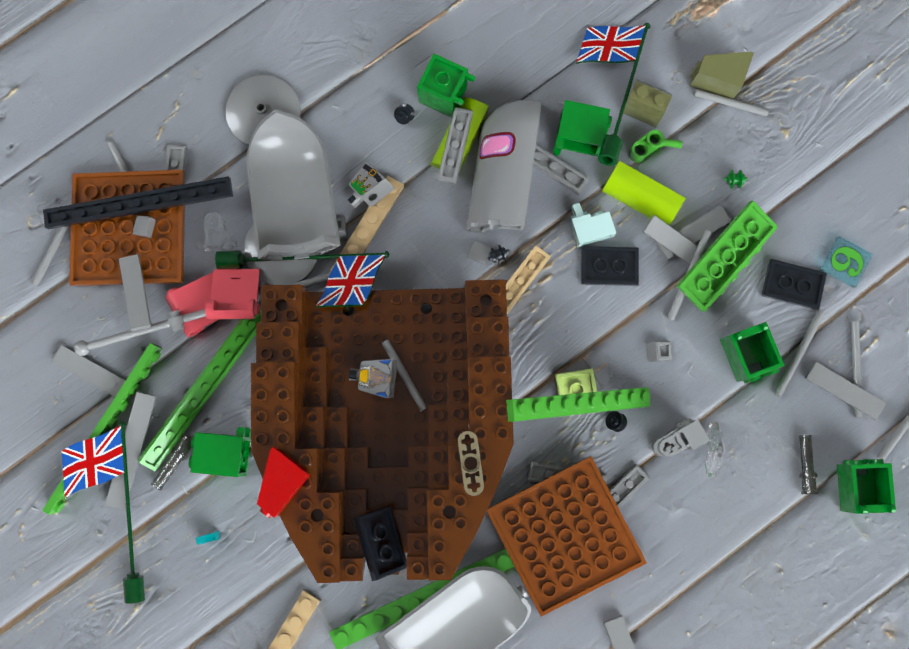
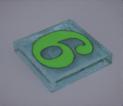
M839 236L836 238L820 270L855 288L873 254Z

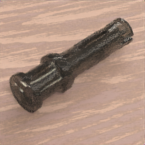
M182 434V439L176 448H172V455L151 483L153 487L156 485V489L162 490L180 462L187 459V454L191 450L192 438L190 436Z
M799 435L802 473H800L799 477L802 479L803 489L801 494H819L816 483L818 474L814 472L812 435Z

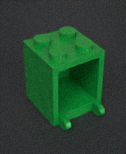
M433 53L417 86L418 101L452 118L454 108L464 103L462 97L468 87V80L474 82L475 76L469 74L467 68Z
M565 100L553 154L559 156L561 149L598 157L603 139L608 135L607 132L611 126L612 116H609L610 109Z
M767 322L720 339L737 382L744 381V384L761 379L760 375L764 377L780 372V367L785 366ZM760 362L762 369L749 373L747 366Z
M238 427L236 436L195 432V436L191 440L193 454L190 456L188 463L189 468H191L190 473L230 477L246 476L251 429L248 427Z
M884 459L843 460L844 464H837L840 511L854 514L896 512L892 463H884ZM866 468V475H856V469Z

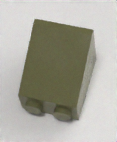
M738 52L704 55L701 61H697L689 76V79H692L690 86L734 99L743 87L754 53Z
M636 79L623 114L656 128L668 107L672 95Z

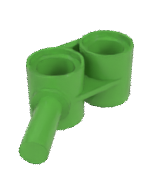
M652 130L633 144L629 151V157L634 162H641L653 151L658 150L659 147L682 148L683 141L665 139L661 131ZM650 138H655L658 143L653 144ZM636 148L641 149L642 152H643V154H642V155H638V154L635 152V149H636Z

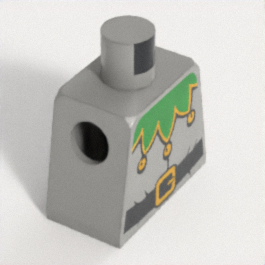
M367 161L349 183V186L355 193L348 201L355 208L363 200L371 207L395 188Z

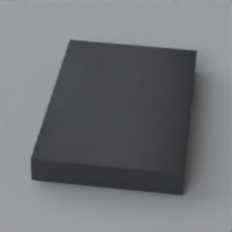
M582 246L581 285L638 286L639 247Z
M770 259L761 296L819 310L827 273Z
M390 505L353 518L372 581H377L407 568V559Z

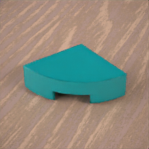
M217 531L196 537L195 539L196 543L201 545L218 540L221 536L220 532Z

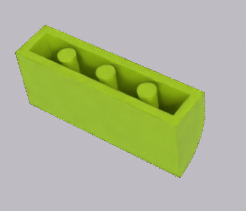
M467 97L462 98L464 101L463 105H458V108L473 110L460 170L489 109V105ZM450 124L430 164L438 169L441 166Z
M621 161L618 162L602 190L604 193L650 219L652 216H656L667 225L671 224L686 199Z

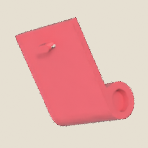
M214 269L211 300H207L205 305L206 318L208 320L255 319L256 315L260 313V306L257 303L260 269Z
M213 272L178 289L174 287L168 290L165 299L172 312L180 310V314L185 315L205 309L206 301L211 300ZM206 317L185 322L183 323L185 327L183 331L186 337L189 338L204 330L205 326L219 319L208 320Z

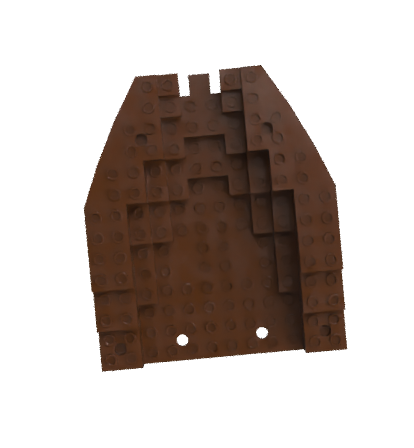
M506 279L465 280V288L372 290L363 306H352L354 312L350 316L344 315L343 310L345 307H316L324 291L309 292L302 284L261 285V323H256V363H251V452L262 479L272 447H278L311 473L279 516L316 582L340 583L341 581H363L366 559L353 518L389 505L393 512L404 552L407 553V580H451L482 523L514 444L513 422H508L506 401L512 399ZM423 304H430L432 306V311L429 314L422 313L421 306ZM389 340L428 408L422 412L420 411L397 369L394 398H385L359 390V381L349 380L350 369H360L361 361L390 359L382 345V342ZM465 431L473 432L478 438L484 489L477 496L467 494L463 484L458 438ZM465 435V439L461 440V443L466 444L467 451H462L463 456L468 453L476 454V449L471 450V443H474V438ZM467 457L464 465L467 469L473 470L477 467V460L474 457ZM479 471L465 473L466 478L471 477V483L467 484V487L471 488L472 492H476L477 487H480V483L475 481V476H479ZM400 571L391 575H399Z

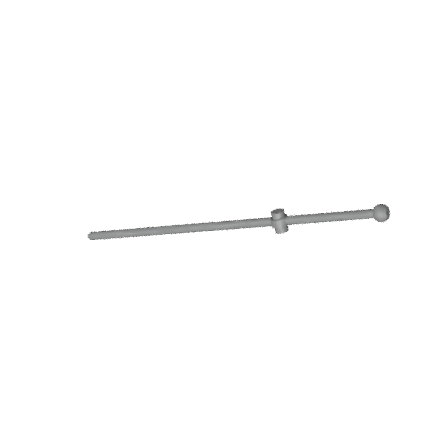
M330 273L289 285L302 284L306 288L328 281ZM258 293V301H261V293ZM205 309L181 315L180 310L168 313L169 319L151 324L152 327L133 332L129 330L88 343L83 340L78 341L74 345V350L77 355L85 356L89 350L164 328L172 327L173 332L185 329L183 323L206 317Z

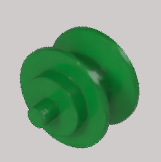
M730 170L727 177H724V181H727L730 189L734 185L741 189L744 182L748 180L742 170H739L736 174H734L733 170Z

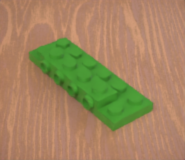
M749 201L676 287L701 312H705L717 297L724 294L725 288L736 280L737 274L749 265L750 259L761 251L762 245L778 226L754 201Z

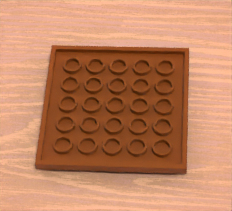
M156 170L72 174V204L185 184V171ZM185 205L71 225L69 285H123L119 258L136 254L140 256L144 284L184 283ZM137 216L152 217L156 220L151 238L132 234Z
M591 455L487 509V513L541 617L647 564Z

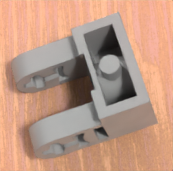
M689 418L676 423V428L655 440L652 444V450L658 456L670 457L682 450H694L709 442L710 439L699 420H691Z

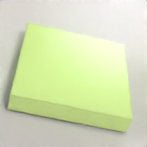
M593 368L554 374L558 395L597 392Z

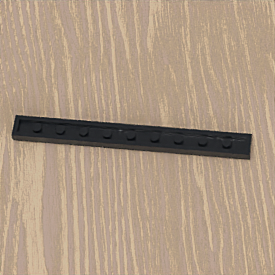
M227 176L43 209L44 225L49 230L233 197L231 178Z

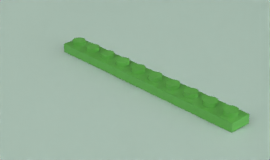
M261 307L260 313L256 315L255 319H241L139 457L138 462L153 471L158 469L256 335V323H261Z
M153 343L148 345L88 439L101 436L117 425L119 415L129 406L128 401L132 395L134 396L139 391V384L142 379L149 375L151 365L160 358L161 347ZM64 479L61 480L42 510L48 515L59 513L65 505Z
M649 387L506 400L508 422L651 406Z
M506 548L457 570L451 580H436L331 630L329 634L336 649H342L393 625L466 570L485 566L504 572L515 567Z

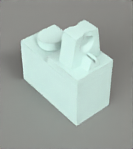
M580 203L571 206L573 215L570 216V226L578 248L615 236L616 230L610 212L604 213L599 211L592 214L593 217H591L587 211H582Z

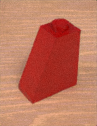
M272 447L270 450L257 505L261 507L260 512L268 518H271V516L274 518L278 517L311 475L309 471L278 447Z

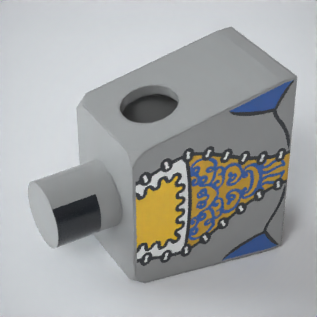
M397 360L361 361L360 369H350L349 380L359 381L358 389L385 398H394Z

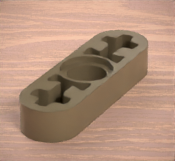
M465 431L458 438L463 484L467 494L477 496L484 489L478 438L473 432ZM465 435L474 438V443H471V450L476 449V454L468 453L463 456L462 451H467L466 444L461 443V440L465 439ZM467 457H474L477 460V467L475 469L469 470L465 467L464 461ZM479 471V476H475V481L480 483V487H477L476 492H472V489L467 487V484L471 483V477L466 478L465 473Z

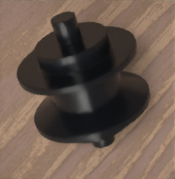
M402 104L395 109L394 117L398 123L405 125L414 119L415 111L411 105Z
M499 245L497 250L491 248L488 260H492L497 265H499L501 260L507 262V254L510 251L509 249L505 250L501 245Z
M612 411L607 415L605 423L608 429L621 432L627 426V418L618 411Z

